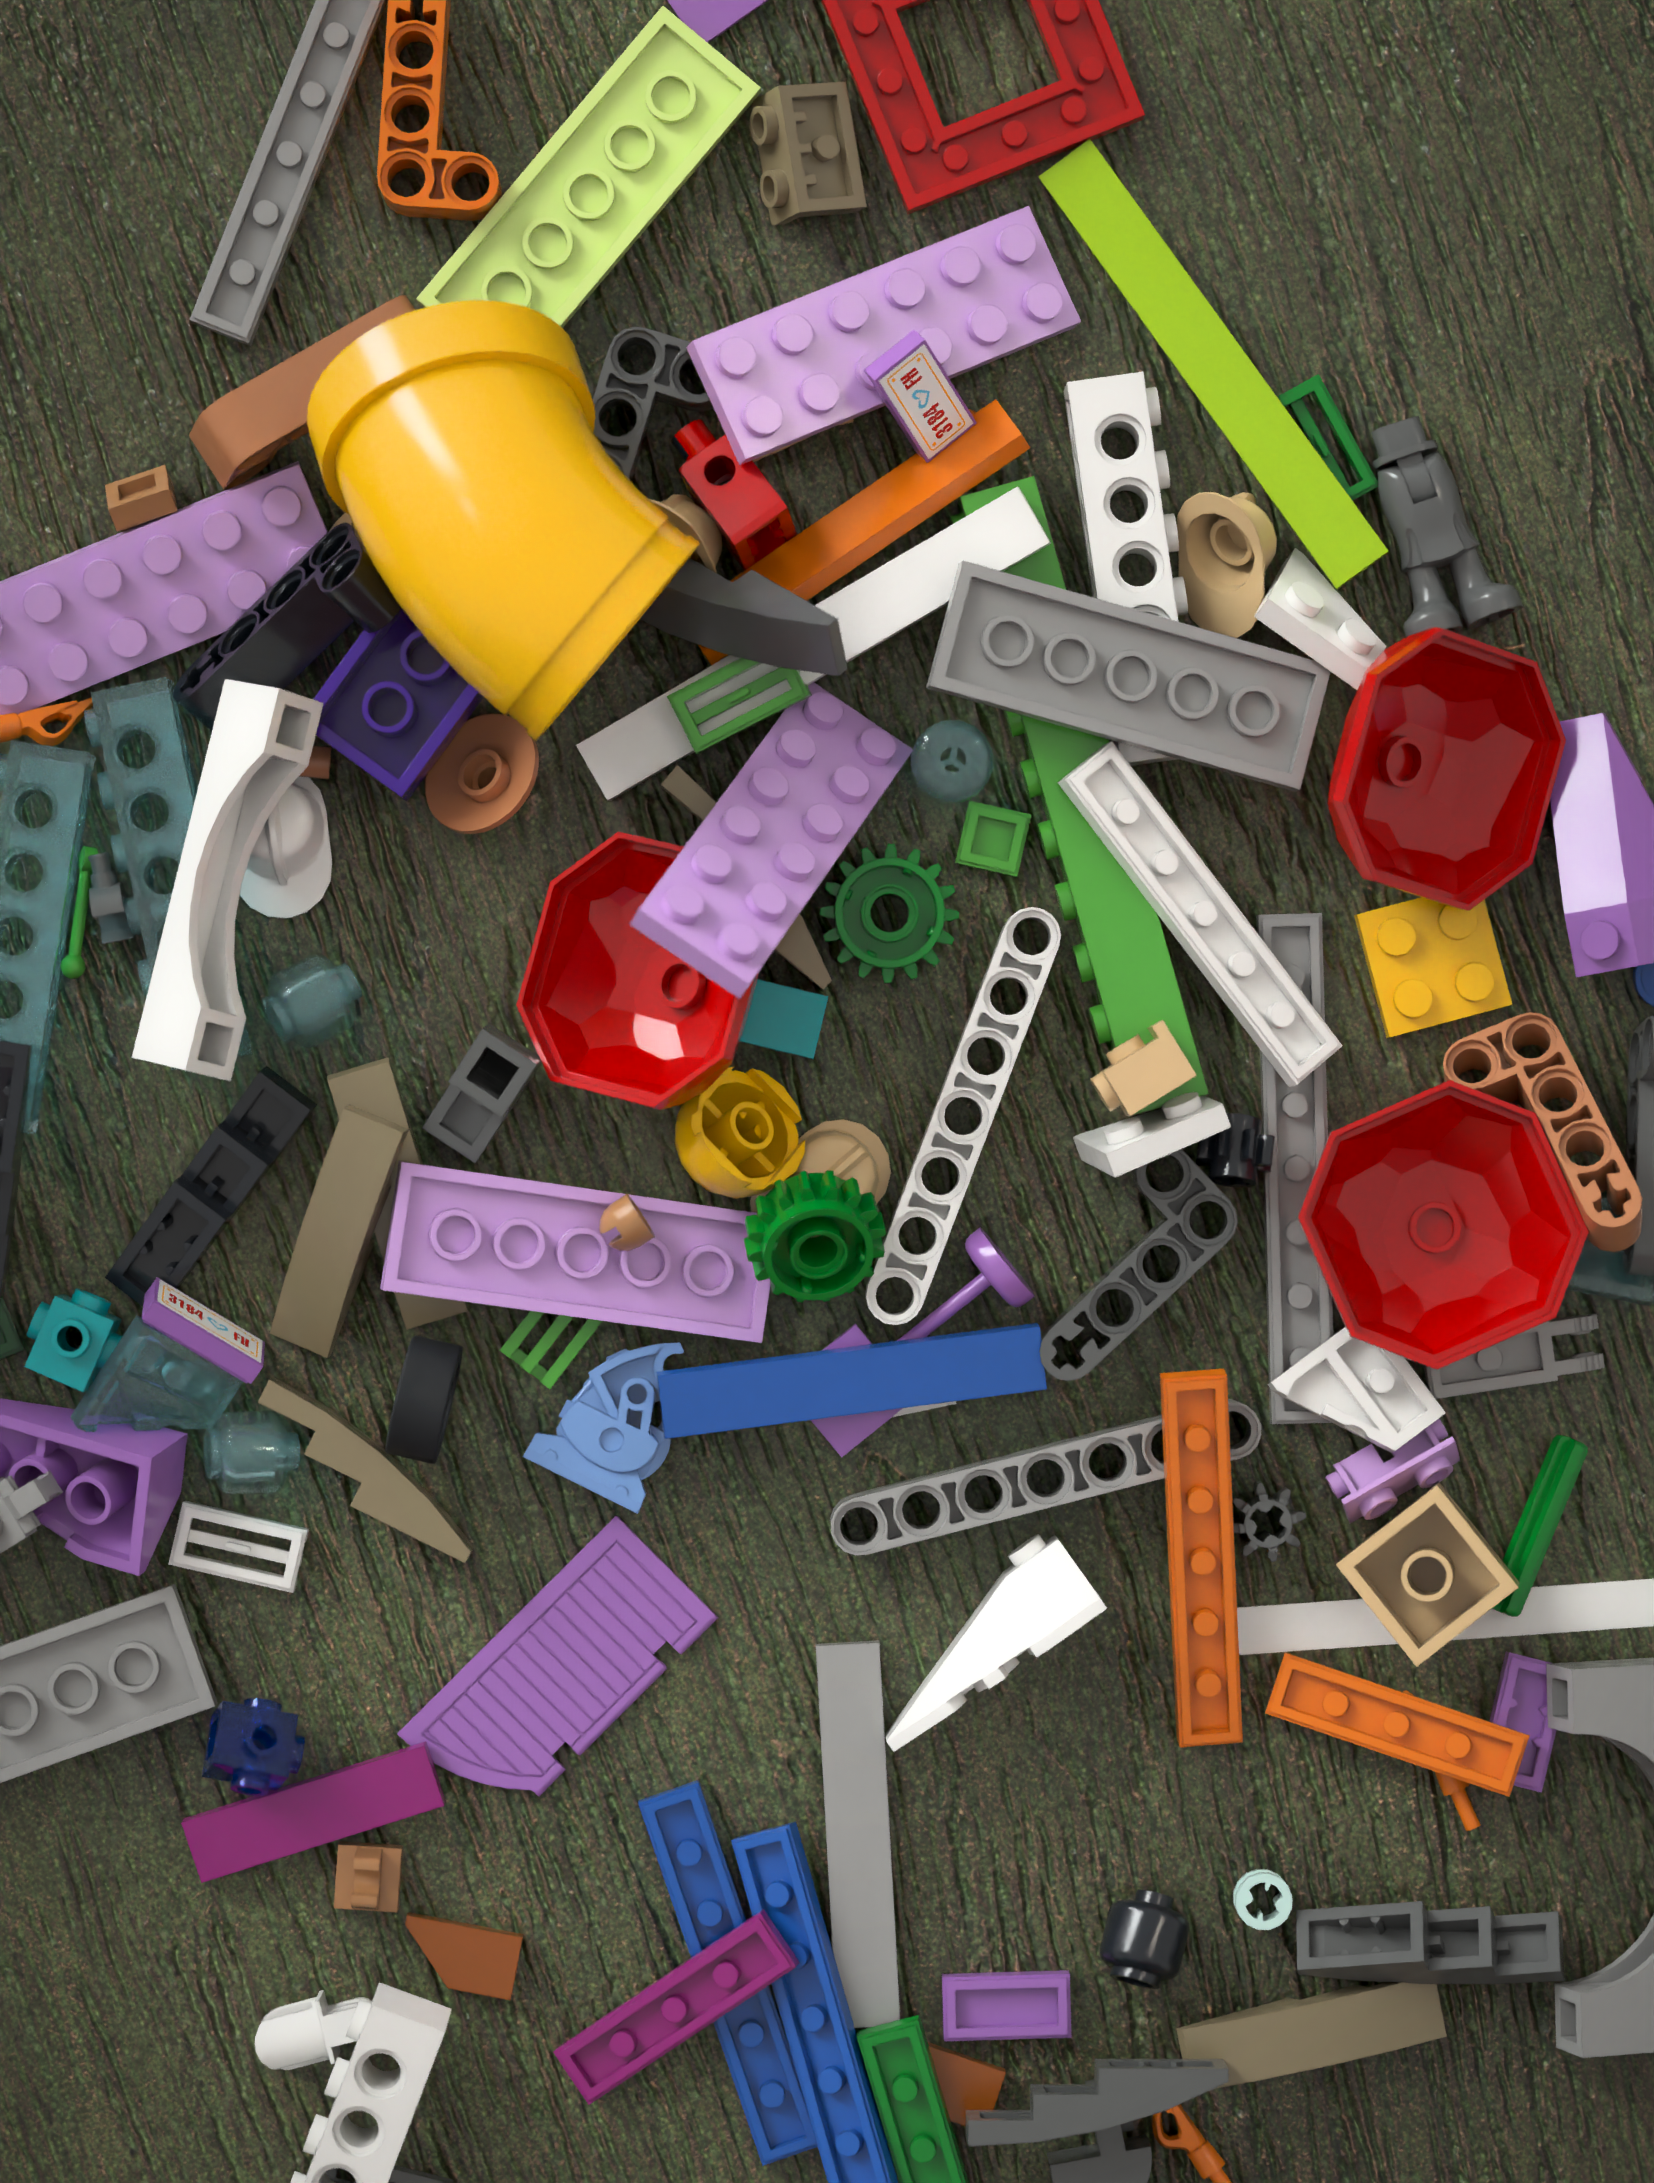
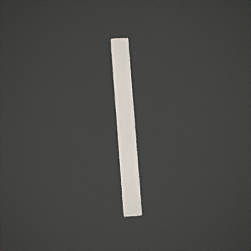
M1654 1579L1532 1587L1519 1616L1511 1617L1490 1609L1452 1640L1654 1626ZM1363 1599L1237 1607L1239 1655L1398 1644Z

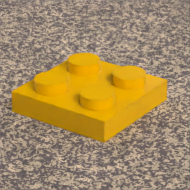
M1420 897L1354 915L1387 1038L1513 1005L1485 900L1470 911Z

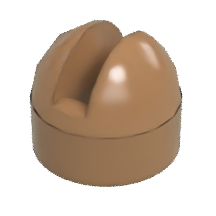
M628 1194L610 1204L603 1211L599 1220V1231L601 1234L615 1227L620 1234L608 1244L619 1251H631L655 1237L645 1217Z

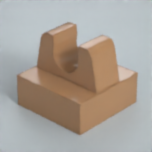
M166 465L105 485L108 510L117 532L121 530L122 532L144 522L178 511L174 486Z
M340 1841L337 1851L334 1908L397 1913L400 1904L404 1845Z

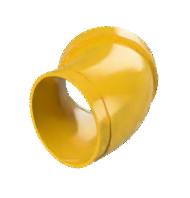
M471 300L434 305L404 314L372 329L345 348L322 373L310 396L307 409V424L325 487L333 501L345 513L350 515L372 563L396 601L428 642L454 670L505 716L509 714L526 728V733L535 741L543 735L601 667L700 544L691 535L687 537L668 521L670 517L643 495L606 453L593 432L595 426V407L575 345L559 324L531 308L508 302Z

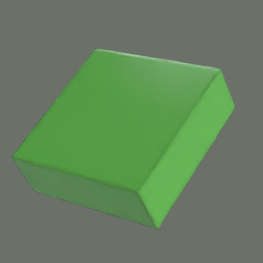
M969 800L955 864L1017 878L1031 814Z

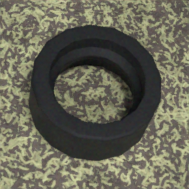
M413 1336L411 1338L392 1409L386 1440V1453L431 1464L437 1461L457 1385L463 1352L462 1346L421 1336Z

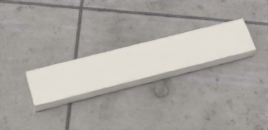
M1112 741L1104 744L1058 782L1288 1087L1298 1085L1343 1046Z

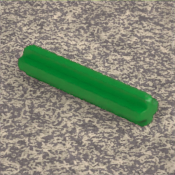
M1560 1434L1553 1437L1502 1560L1519 1581V1588L1492 1609L1511 1617H1517L1521 1614L1588 1453V1447L1584 1443Z

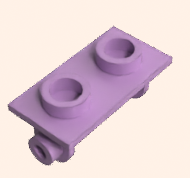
M1437 1419L1399 1449L1391 1452L1394 1457L1384 1463L1373 1444H1370L1333 1465L1335 1471L1327 1475L1325 1479L1337 1499L1347 1493L1349 1494L1342 1498L1341 1501L1350 1523L1362 1516L1366 1520L1377 1518L1397 1504V1497L1417 1485L1421 1488L1436 1485L1452 1473V1465L1459 1462L1460 1457L1453 1436L1441 1443L1439 1442L1448 1437V1433L1440 1419Z

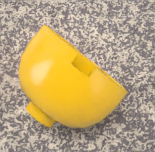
M728 1067L706 1091L682 1104L675 1124V1146L681 1164L695 1182L709 1192L738 1199L768 1192L775 1187L774 1182L779 1179L784 1181L795 1173L805 1154V1140L798 1144L799 1134L795 1124L800 1122L802 1118L798 1106L784 1086L763 1071L752 1068L744 1073L738 1070L731 1071L734 1067Z

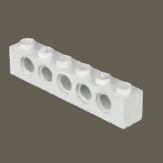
M1144 372L1067 382L1064 389V398L1092 597L1179 622V615L1188 614V603L1183 576L1172 578L1169 552L1179 551V539L1174 513L1163 515L1160 489L1170 488V475L1166 451H1154L1151 426L1161 425V411L1157 388L1145 387ZM1112 428H1122L1128 431L1135 440V453L1126 459H1114L1108 456L1102 448L1101 435ZM1120 491H1131L1137 494L1144 504V516L1133 523H1125L1118 520L1110 509L1111 497ZM1129 554L1143 555L1152 564V581L1144 586H1132L1126 583L1119 573L1120 560ZM1113 741L1130 766L1176 760L1173 757Z
M380 1982L371 2003L359 1999L345 2036L357 2041L350 2061L340 2057L336 2059L324 2092L325 2095L335 2098L328 2118L316 2114L302 2150L314 2155L307 2175L294 2171L290 2183H335L326 2173V2171L333 2168H341L350 2172L356 2180L354 2183H388L445 2034L451 2008ZM377 2053L388 2054L398 2062L400 2067L393 2071H382L370 2062L369 2057ZM353 2111H364L371 2114L378 2124L371 2128H361L353 2124L347 2114Z

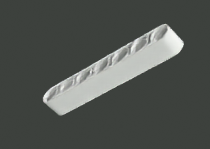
M1035 907L1020 909L1008 918L999 935L884 1237V1257L876 1258L873 1266L874 1274L868 1279L865 1298L867 1306L875 1318L883 1323L892 1325L907 1323L918 1314L924 1303L1060 945L1061 932L1059 924L1053 915L1044 909ZM1026 919L1037 920L1046 928L1048 943L1040 954H1024L1015 946L1013 932L1020 921ZM1000 979H1014L1021 984L1025 991V1004L1016 1014H1001L991 1004V989ZM980 1038L992 1039L1002 1049V1064L996 1072L990 1075H982L975 1072L968 1063V1049L975 1040ZM959 1097L969 1098L974 1101L981 1115L976 1129L965 1135L956 1134L951 1131L946 1125L944 1118L945 1109L948 1104ZM945 1157L952 1161L957 1169V1183L947 1193L933 1194L923 1185L922 1169L931 1159ZM914 1217H922L929 1220L935 1231V1239L932 1246L927 1251L919 1254L909 1253L904 1250L898 1237L903 1223ZM899 1277L906 1280L911 1286L913 1293L912 1301L902 1312L889 1313L881 1309L877 1304V1288L887 1278Z

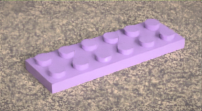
M1027 206L695 339L686 348L739 465H742L885 406L886 404L864 372V369L912 330H915L926 340L945 373L951 379L1071 330L1081 320L1031 209Z
M299 461L180 508L177 512L153 519L0 581V715L9 713L19 714L36 709L226 632L328 533Z
M814 682L808 685L812 696L784 710L638 909L630 923L635 929L739 999L913 751L912 748Z
M399 1161L380 1287L384 1291L762 1343L771 1283L769 1278L762 1281L756 1279L753 1264L747 1258L744 1238L748 1237L745 1218L746 1216L757 1215L755 1212L628 1194L645 1217L655 1237L631 1251H619L608 1245L611 1240L620 1234L615 1227L601 1234L599 1231V1220L603 1211L610 1204L624 1196L625 1194Z

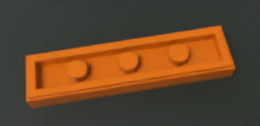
M1287 1652L1284 1653L1265 1714L1508 1797L1511 1795L1530 1737L1528 1734Z

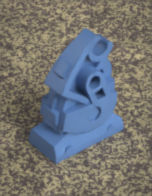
M681 1343L655 1344L631 1351L623 1349L606 1357L604 1363L588 1372L590 1377L585 1381L584 1387L572 1400L567 1399L559 1414L562 1420L556 1428L557 1435L536 1433L523 1457L638 1514L647 1494L642 1480L652 1475L662 1465L671 1445V1438L665 1439L663 1423L661 1422L658 1427L652 1425L654 1404L660 1401L656 1372L664 1371V1362L668 1356L684 1353Z

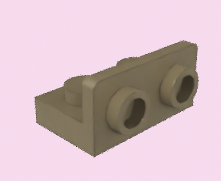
M846 81L781 85L753 101L749 121L750 133L753 141L758 145L762 168L760 194L764 205L769 210L772 225H785L799 217L856 213L867 207Z

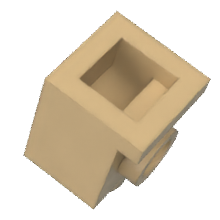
M1163 1020L1148 1027L1149 1032L1154 1038L1150 1042L1144 1044L1138 1034L1106 1053L1112 1065L1090 1079L1110 1112L1120 1106L1125 1116H1131L1197 1076Z

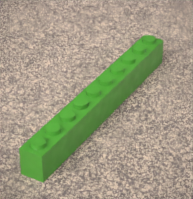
M1034 476L960 496L958 502L960 513L950 516L951 525L1018 486L1051 544L1004 572L1066 590ZM1004 710L1011 736L1015 737L1023 734L1030 758L1019 762L1027 794L1030 799L1040 796L1047 821L1037 823L1045 857L1047 860L1058 857L1064 882L1055 884L1054 889L1064 922L1072 919L1076 921L1081 944L1071 946L1081 983L1093 981L1099 1005L1089 1007V1013L1098 1043L1110 1042L1111 1049L1113 1050L1139 1034L1144 1044L1154 1039L1148 1027L1163 1020L1197 1075L1133 1115L1160 1108L1168 1100L1186 1093L1197 1092L1199 1096L1209 1094L1159 916L1058 784L1061 779L1104 744L1109 743V739Z

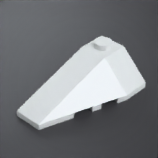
M1037 1534L1022 1543L1008 1555L1013 1565L1002 1572L885 1733L886 1742L893 1752L959 1709L967 1701L964 1694L975 1688L977 1692H981L987 1688H992L1009 1675L1008 1673L1019 1664L1016 1657L1027 1650L1030 1655L1034 1654L1036 1658L1107 1609L1056 1535H1053L1044 1542L1041 1536Z

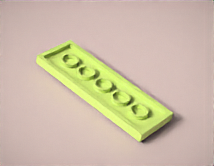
M662 6L416 298L417 302L424 308L457 301L488 300L508 302L536 310L551 318L563 328L761 93V87L666 7Z

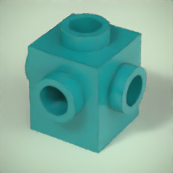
M79 1288L75 1289L72 1297L65 1294L54 1296L51 1305L42 1301L27 1331V1337L35 1340V1343L24 1367L81 1392L89 1391L93 1388L100 1369L110 1372L118 1359L125 1341L124 1336L116 1333L122 1319L108 1313L111 1306L110 1301ZM73 1326L82 1333L83 1342L80 1347H76L70 1341L69 1332Z

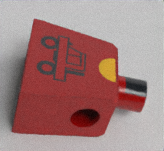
M698 419L684 426L673 436L671 443L685 461L678 470L687 491L695 503L712 518L722 534V541L744 571L797 535L788 507L753 460L739 465L726 434L717 440L703 420ZM725 481H729L728 483H726V484H724V485H720L721 483H723V482H725Z

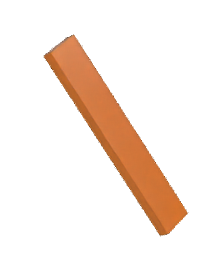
M995 399L972 415L977 422L973 427L927 463L916 453L730 581L733 583L750 570H753L808 601L1029 450L1030 446ZM698 645L711 665H714L728 655Z
M1224 1368L1160 1373L1177 1742L1179 1747L1243 1743L1227 1373Z

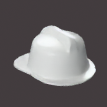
M298 777L288 787L269 815L252 850L241 884L240 896L250 908L267 917L291 918L308 912L323 898L331 882L332 854L327 811L321 791L308 777Z

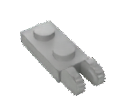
M1597 1314L1549 1320L1438 1370L1424 1365L1427 1388L1435 1399L1558 1381L1557 1376L1604 1368L1603 1353H1594L1593 1351L1576 1353L1571 1357L1555 1359L1551 1337L1563 1334L1580 1335L1590 1333L1591 1330L1599 1328Z

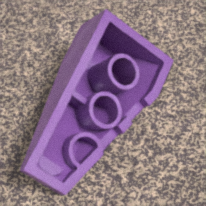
M1605 713L1560 721L1566 743L1551 794L1550 805L1564 916L1576 977L1654 963V804L1641 782L1642 779Z
M0 1398V1478L3 1476L7 1478L11 1475L18 1487L21 1488L50 1470L63 1493L34 1510L40 1523L65 1539L67 1542L64 1548L79 1558L140 1576L146 1571L181 1494L188 1434L131 1417Z

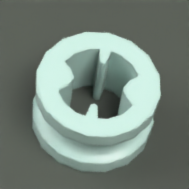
M1255 1869L1245 1873L1237 1881L1233 1890V1903L1239 1917L1248 1926L1257 1930H1271L1280 1926L1289 1917L1292 1910V1894L1286 1882L1277 1873L1268 1869ZM1259 1883H1262L1266 1891L1269 1890L1271 1884L1279 1890V1893L1272 1899L1276 1909L1263 1916L1259 1908H1257L1255 1915L1246 1908L1253 1900L1249 1890Z

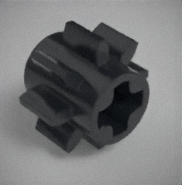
M1226 1113L1231 1128L1198 1141L1196 1165L1209 1166L1208 1178L1215 1184L1228 1187L1255 1186L1257 1171L1271 1172L1275 1136L1261 1135L1262 1120L1257 1117Z

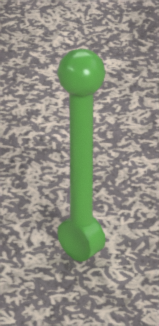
M83 846L80 851V875L69 953L61 962V971L69 979L81 977L86 969L85 962L81 958L89 902V889L91 888L90 875L93 874L88 857L98 854L96 847Z

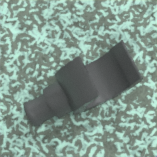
M109 852L94 854L88 857L93 872L90 875L93 887L89 889L92 917H99L102 945L134 938L133 919L128 897L123 883L117 881L116 872L111 869Z

